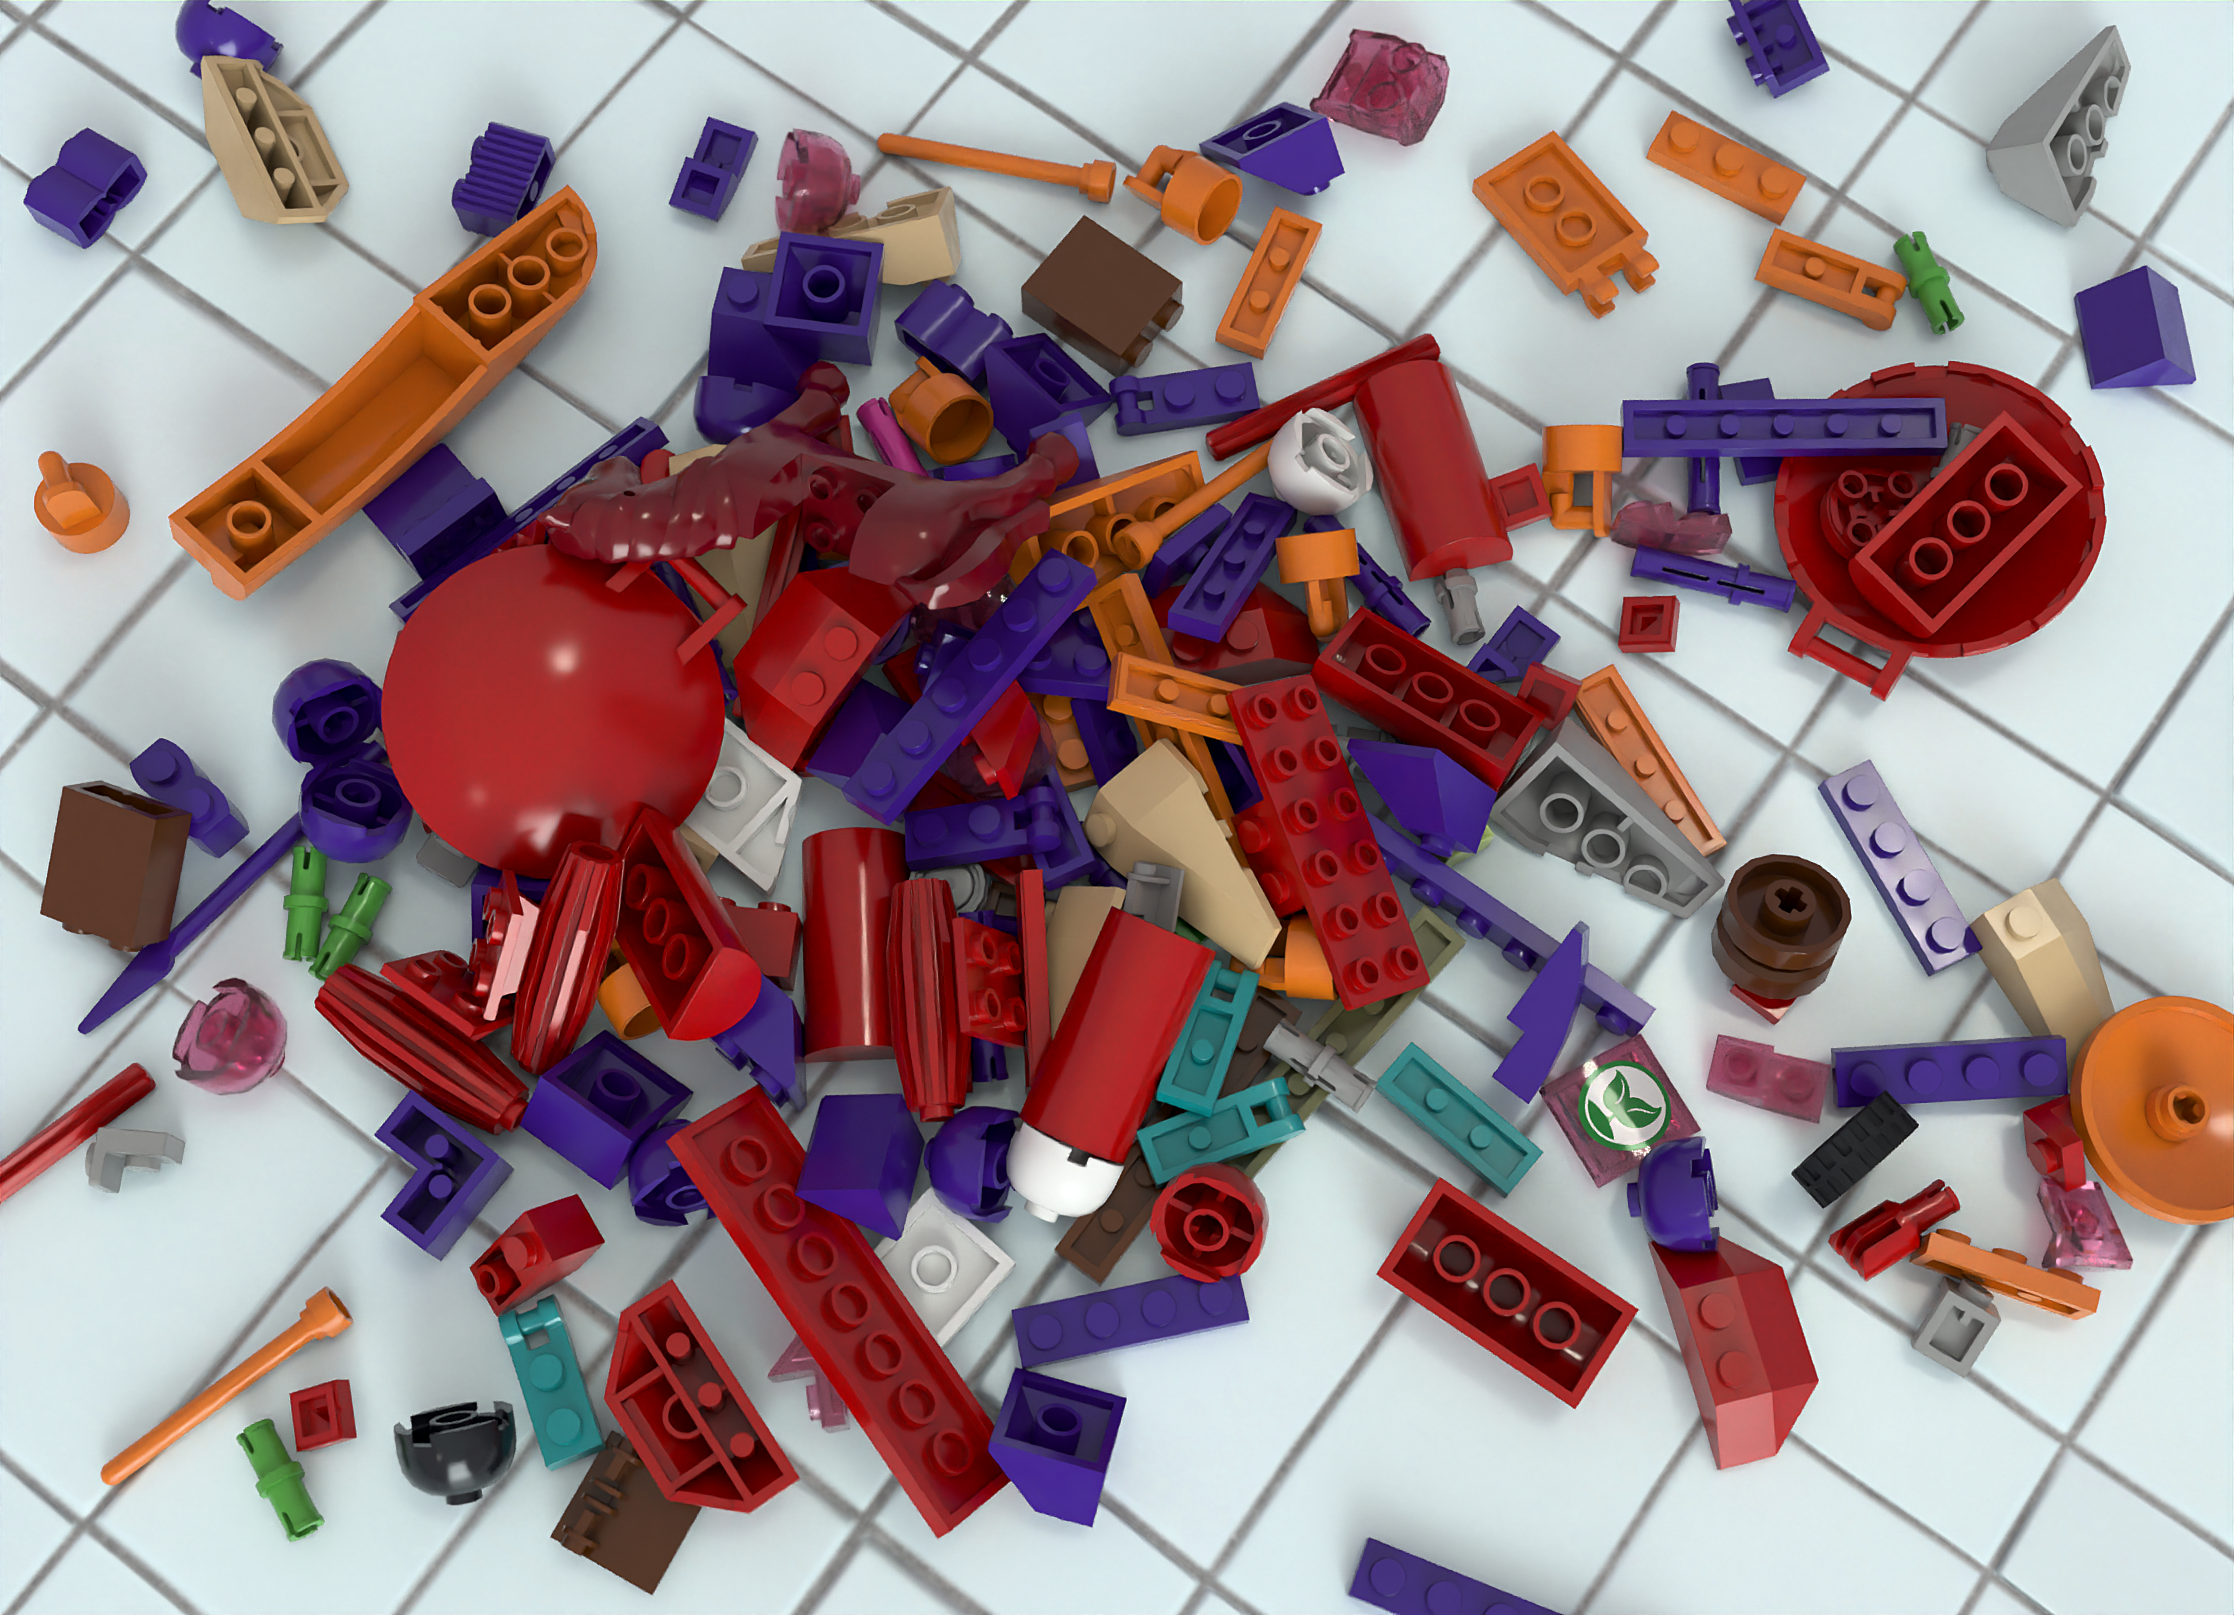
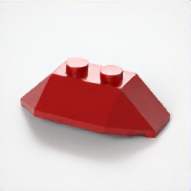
M849 566L798 572L732 661L748 739L791 771H794L916 605L891 585L881 584L849 573Z
M1260 580L1219 643L1167 629L1168 611L1186 584L1169 587L1155 599L1145 592L1176 668L1240 686H1247L1311 673L1317 658L1320 656L1316 637L1311 632L1308 623V616Z
M1719 1236L1718 1251L1708 1253H1678L1659 1246L1655 1241L1648 1243L1717 1470L1776 1456L1819 1382L1783 1267Z
M673 1279L667 1281L621 1312L604 1401L667 1501L751 1514L800 1480L799 1475Z

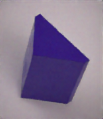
M2147 265L2078 292L2074 296L2091 390L2193 384L2195 382L2196 374L2178 288Z
M902 1093L825 1095L819 1104L795 1196L898 1241L903 1235L925 1144L911 1112L907 1110Z

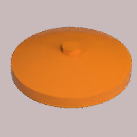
M2184 996L2149 998L2115 1012L2101 1022L2086 1039L2076 1059L2071 1077L2070 1107L2076 1134L2083 1140V1151L2089 1163L2104 1183L2121 1199L2132 1207L2157 1219L2176 1224L2203 1225L2234 1217V1015L2212 1003Z

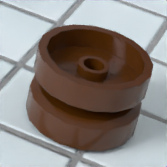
M1770 854L1751 859L1735 871L1727 888L1722 908L1711 933L1712 954L1727 977L1740 988L1761 997L1788 1000L1810 994L1825 982L1852 919L1850 898L1838 879L1822 866L1801 857Z

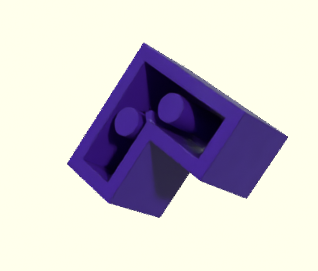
M412 1089L374 1134L381 1142L418 1169L380 1217L421 1249L440 1261L443 1260L514 1171V1168L501 1156Z

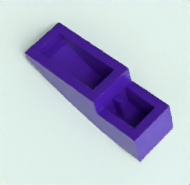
M1581 920L1572 928L1506 1017L1524 1033L1491 1077L1527 1104L1537 1094L1557 1063L1572 1031L1582 999L1588 966L1590 927Z

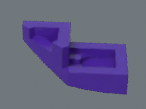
M1517 605L1487 644H1483L1466 668L1493 684L1522 682L1529 665L1533 661L1542 664L1559 643L1561 636Z

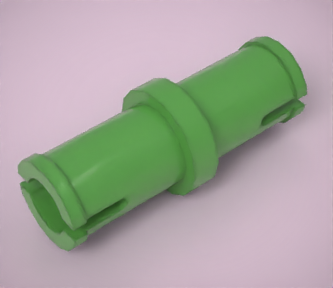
M1912 232L1915 241L1913 244L1908 234L1895 242L1893 249L1910 280L1907 287L1911 297L1919 299L1931 324L1933 334H1945L1943 326L1945 322L1951 332L1964 322L1965 317L1960 312L1948 287L1950 276L1946 268L1938 266L1926 241L1924 232Z
M305 846L294 847L292 851L294 856L290 895L284 896L283 909L288 911L283 959L302 962V957H306L307 962H314L319 954L322 913H327L329 908V899L324 898L327 858L329 857L320 853L314 847L310 846V852H306Z
M367 873L359 874L358 881L339 915L333 914L327 925L331 931L313 965L308 970L310 975L325 983V980L339 966L342 967L345 963L352 964L361 945L369 944L373 936L370 928L384 901L393 889L385 881L373 875L370 877Z
M260 1420L243 1430L244 1433L238 1434L236 1440L242 1446L259 1479L255 1487L260 1497L269 1498L287 1533L288 1541L300 1540L318 1530L317 1527L322 1526L325 1520L319 1514L302 1481L305 1472L298 1461L292 1462L275 1429L273 1420Z

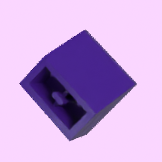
M761 973L760 993L751 1010L734 1026L708 1039L716 1046L715 1051L735 1070L740 1072L745 1065L751 1069L749 1075L760 1085L774 1105L781 1109L788 1102L800 1113L807 1105L804 1025L793 1000Z

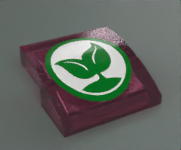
M1641 1033L1590 1059L1538 1090L1598 1189L1638 1168L1647 1153L1660 1144L1679 1138L1692 1137L1701 1131V1128Z

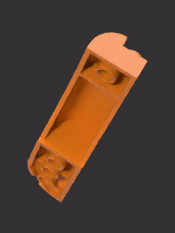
M568 185L414 296L413 305L384 336L298 418L254 454L168 516L173 539L211 573L212 582L219 590L237 601H243L349 520L453 430L525 359L561 320L589 286L597 264L598 251L595 224L586 205L577 193Z

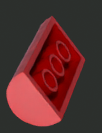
M1414 360L1391 366L1369 378L1356 392L1353 400V410L1409 582L1445 575V572L1454 568L1467 570L1512 560L1513 547L1450 368L1438 361Z
M2004 410L1849 561V574L1861 595L1882 617L1907 634L1918 638H1928L2044 526L2083 485Z
M1360 606L1320 654L1310 673L1318 692L1406 745L1439 749L1496 791L1497 795L1515 770L1547 716L1363 606Z
M643 808L619 850V853H621L625 860L619 919L614 937L668 1039L696 1041L710 1038L734 1026L751 1010L760 993L762 983L761 972L675 822L659 811Z
M849 827L818 832L808 836L802 842L804 1060L806 1063L895 1059L891 1037L886 950L893 886L899 882L902 883L905 880H909L911 873L906 863L905 835L902 833L881 828Z
M1111 906L1019 1114V1118L1036 1129L1085 1152L1113 1162L1125 1163L1136 1138L1137 1131L1140 1129L1162 1079L1170 1054L1184 1029L1217 952Z
M1441 1177L1438 1178L1376 1273L1378 1277L1573 1409L1577 1408L1639 1310Z

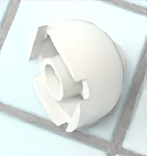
M1310 408L1304 414H1302L1301 410L1285 423L1274 436L1267 458L1270 478L1277 497L1281 501L1290 504L1293 508L1312 516L1337 514L1368 492L1373 481L1370 460L1366 452H1363L1358 457L1355 450L1349 444L1355 438L1351 430L1334 415L1319 408Z
M1022 1119L1013 1135L1006 1157L1009 1180L1013 1188L1027 1199L1024 1209L1036 1217L1053 1223L1059 1214L1080 1217L1093 1213L1106 1202L1124 1168V1165L1098 1157L1062 1142L1029 1125Z

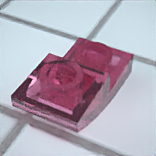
M1647 500L1633 502L1619 510L1610 530L1611 541L1620 545L1637 549L1638 543L1647 547L1688 556L1720 554L1732 534L1728 513L1709 516L1708 512L1700 511L1687 514L1678 521H1675L1671 502L1653 505L1651 501Z
M1718 1034L1706 1090L1760 1109L1819 1124L1830 1078L1831 1065L1775 1053V1046Z

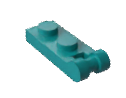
M1216 959L1213 960L1184 1029L1170 1054L1156 1096V1100L1211 1118L1261 976V974L1246 969L1240 974L1222 968L1223 962ZM1214 990L1234 995L1232 1003L1212 997Z
M1274 1078L1217 1100L1211 1118L1188 1111L1138 1130L1136 1138L1156 1189L1166 1186L1171 1178L1192 1165L1209 1162L1222 1164L1274 1143L1292 1139L1305 1132L1306 1129L1300 1114H1293L1286 1098L1291 1093L1285 1078ZM1266 1106L1272 1122L1258 1127L1251 1109Z
M553 1294L538 1300L536 1308L521 1314L513 1310L498 1316L499 1326L508 1346L546 1467L550 1471H554L607 1449L581 1366L556 1296ZM546 1329L550 1343L531 1350L527 1336Z

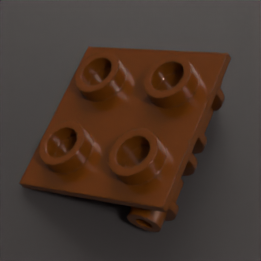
M612 1430L605 1441L607 1449L600 1451L550 1537L560 1542V1545L573 1553L586 1557L653 1595L700 1513L702 1506L667 1501L630 1440Z

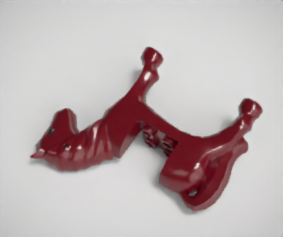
M818 361L810 365L798 380L795 390L800 399L769 422L731 441L716 456L698 458L679 473L645 485L643 484L639 467L626 456H615L594 464L582 481L566 489L558 502L552 508L540 513L537 516V520L545 526L551 542L559 552L577 556L581 559L598 558L605 564H616L624 561L646 564L650 561H671L702 556L713 549L732 550L735 548L738 537L750 540L755 539L802 502L803 542L809 543L820 552L833 551L850 557L848 572L881 584L891 585L916 605L923 602L927 605L928 609H942L961 606L980 599L1009 571L1014 555L1021 544L1031 537L1047 532L1050 529V508L1043 500L1049 499L1057 486L1067 483L1075 476L1080 462L1076 447L1064 435L1051 431L1038 436L1029 443L1024 462L1015 468L993 477L960 481H944L897 469L816 440V438L826 434L842 419L841 408L847 404L850 388L846 376L836 365Z

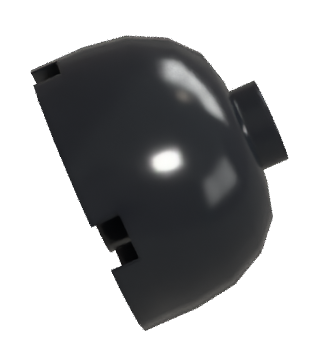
M493 1401L495 1412L477 1413V1402H465L431 1409L410 1416L412 1428L408 1430L400 1422L394 1425V1438L402 1473L413 1487L431 1496H446V1503L448 1505H462L481 1499L483 1497L482 1489L495 1484L511 1467L516 1452V1428L512 1404L503 1401Z

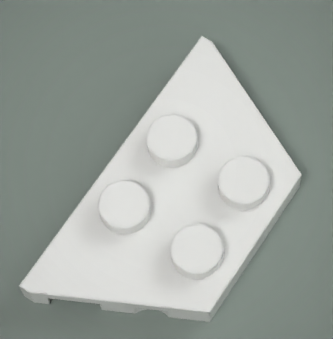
M725 716L724 736L713 776L702 798L691 814L685 819L684 823L720 852L719 857L769 898L775 891L805 786L799 776L748 739L747 734Z

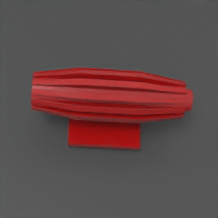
M591 841L570 842L539 905L518 891L515 872L508 869L502 870L498 888L490 886L485 896L482 919L488 921L484 939H474L468 964L469 972H475L472 995L480 997L483 1019L495 1021L501 996L515 993L510 1053L513 1054L515 1060L519 1061L520 1068L531 1074L543 1075L572 1053L595 1006L598 990L618 926L625 860L621 853L612 850L611 847L606 845H599Z
M939 878L910 879L893 886L886 958L892 1046L907 1110L912 1113L918 1112L921 1122H945L947 1119L954 1118V1110L965 1107L971 1037L1012 1049L1025 1048L1024 1030L1027 1026V1011L1021 999L1019 974L1023 970V956L1015 936L965 917H958L948 881L939 880Z
M437 950L384 963L379 973L388 980L350 963H345L342 967L339 966L325 980L326 982L319 989L318 996L315 998V1009L361 1056L409 1090L415 1091L437 1109L485 1132L498 1136L502 1131L507 1130L513 1133L520 1127L529 1104L527 1100L530 1096V1089L481 1041L482 1038L498 1028L513 1024L514 1002L512 1001V994L501 996L495 1021L483 1019L480 997L472 995L474 974L467 970L468 963L463 958L446 950Z

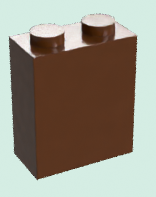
M1084 215L1021 287L1022 313L1117 378L1123 376L1131 366L1134 368L1140 367L1152 350V341L1163 329L1168 332L1176 325L1184 311V305H1182L1183 282Z
M102 780L63 786L40 914L62 922V928L68 932L83 935L94 934L107 939L108 946L119 951L138 952L143 949V946L168 940L192 813Z

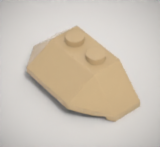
M203 56L201 75L206 138L242 216L272 224L325 222L345 196L350 186L312 107L282 81L264 72V66L257 60L239 59L230 56Z

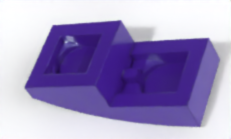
M708 116L693 158H685L668 204L673 208L718 222L731 202L759 140L756 133Z

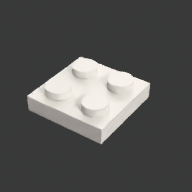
M931 1187L909 1209L902 1237L895 1241L885 1236L874 1249L882 1264L942 1350L1016 1267V1262L965 1217L952 1213L936 1197Z

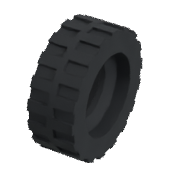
M1885 1090L1821 1144L1791 1172V1175L1824 1209L1883 1161L1917 1129L1919 1124Z

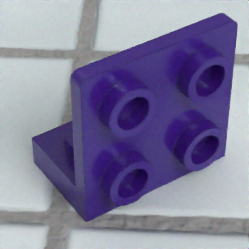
M439 443L402 476L362 508L365 515L421 580L425 579L507 517L492 487L483 477L476 480L444 443Z

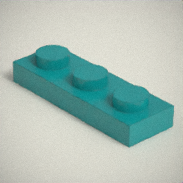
M1413 1042L1406 1047L1377 1081L1378 1084L1375 1089L1504 1198L1508 1196L1544 1153Z

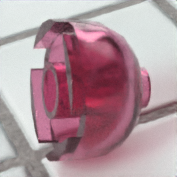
M793 128V132L789 131L787 133L777 171V179L783 180V198L775 196V214L778 229L802 234L827 231L828 227L835 226L841 221L848 204H857L860 194L859 174H852L851 160L847 152L832 137L815 131Z
M234 977L220 981L212 987L220 992V994L215 996L208 1005L200 1000L195 1003L179 1028L172 1050V1058L181 1062V1070H174L177 1077L198 1088L221 1096L238 1095L248 1092L274 1076L283 1065L287 1045V1022L275 1000L247 981Z

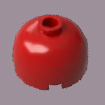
M1209 1162L1192 1165L1170 1179L1153 1204L1149 1225L1152 1236L1154 1232L1156 1233L1157 1241L1162 1247L1160 1254L1168 1265L1185 1277L1205 1283L1219 1282L1221 1277L1232 1276L1238 1273V1277L1249 1270L1264 1247L1269 1224V1213L1264 1195L1249 1176L1236 1167Z

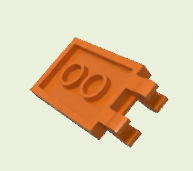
M1554 130L1473 181V194L1565 296L1578 289L1588 310L1597 319L1607 315L1616 307L1611 299L1619 294V290L1608 277L1619 270H1623L1626 281L1637 293H1641L1655 284L1656 280L1651 274L1658 270L1660 265L1654 256L1643 248L1647 243L1649 233Z

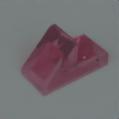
M2043 1178L2037 1197L2053 1234L2041 1263L2042 1268H2060L2082 1272L2130 1270L2134 1260L2099 1182L2086 1181V1185L2066 1193L2051 1178Z
M797 1334L770 1370L767 1378L771 1382L777 1383L815 1376L816 1384L806 1386L807 1404L811 1421L821 1420L822 1429L826 1433L850 1430L847 1406Z

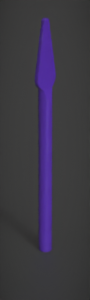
M373 740L354 759H365L381 763L388 755L386 750ZM299 811L169 933L168 940L147 945L135 956L79 1024L78 1031L80 1033L88 1034L169 974L173 969L175 957L304 836L301 829Z

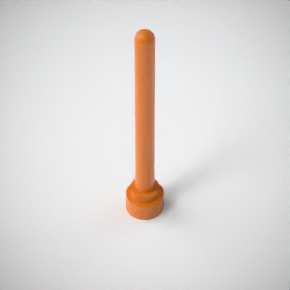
M883 133L877 139V146L883 153L1079 188V193L1087 194L1088 200L1109 204L1115 186L1116 163L1095 159L1093 164L1084 163L1083 167L892 133Z
M1273 438L1152 522L1134 521L1114 535L1113 544L1122 562L1131 569H1142L1151 562L1154 554L1160 550L1159 547L1163 545L1165 538L1267 468V458Z
M327 1286L322 1288L305 1301L307 1308L299 1313L301 1319L106 1463L100 1472L102 1481L107 1485L119 1484L312 1339L316 1338L321 1341L327 1335L334 1338L347 1329L354 1322L343 1302Z

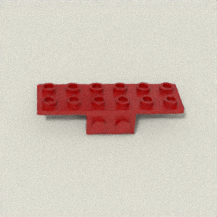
M1304 674L1240 688L1228 693L1225 696L1226 702L1264 798L1262 801L1231 817L1249 867L1254 873L1278 920L1306 908L1342 1004L1347 1011L1429 984V974L1313 677L1310 674Z

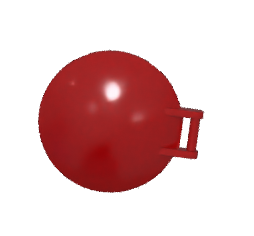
M1948 361L1947 366L1930 365L1915 367V363L1911 362L1872 372L1869 379L1853 385L1845 391L1841 388L1828 399L1945 398L1947 439L1952 422L1961 423L1962 428H1964L1965 424L1984 430L2005 410L2083 487L1933 635L1928 638H1918L1905 633L1887 621L1858 591L1849 574V561L1835 551L1824 535L1820 522V505L1827 489L1843 472L1862 466L1879 467L1891 472L1896 470L1906 471L1916 479L1918 494L1932 481V479H1929L1933 467L1939 466L1942 456L1783 457L1774 493L1773 513L1776 537L1788 571L1793 580H1796V585L1813 605L1795 633L1787 652L1801 659L1807 655L1871 688L1870 695L1885 702L1914 656L1941 659L1960 658L1985 654L2010 646L2045 627L2075 599L2096 564L2104 540L2107 516H2105L2103 494L2105 483L2100 465L2091 445L2088 447L2085 445L2080 435L2070 424L2072 421L2071 417L2059 405L2037 388L1999 370L1958 361ZM1828 623L1891 656L1884 668L1880 669L1819 638L1818 635L1825 624Z
M538 544L511 548L491 554L469 564L436 587L417 607L399 635L387 665L381 703L382 731L393 773L404 795L416 813L438 836L467 857L493 869L501 871L503 869L513 870L515 875L535 879H552L570 842H596L599 845H606L611 847L612 850L619 852L643 808L656 810L667 815L679 827L698 804L713 776L724 736V690L720 670L709 643L748 604L737 593L731 596L694 557L667 562L716 611L704 623L650 569L657 561H650L646 564L626 561L616 564H605L598 558L581 559L577 556L559 552L553 544Z

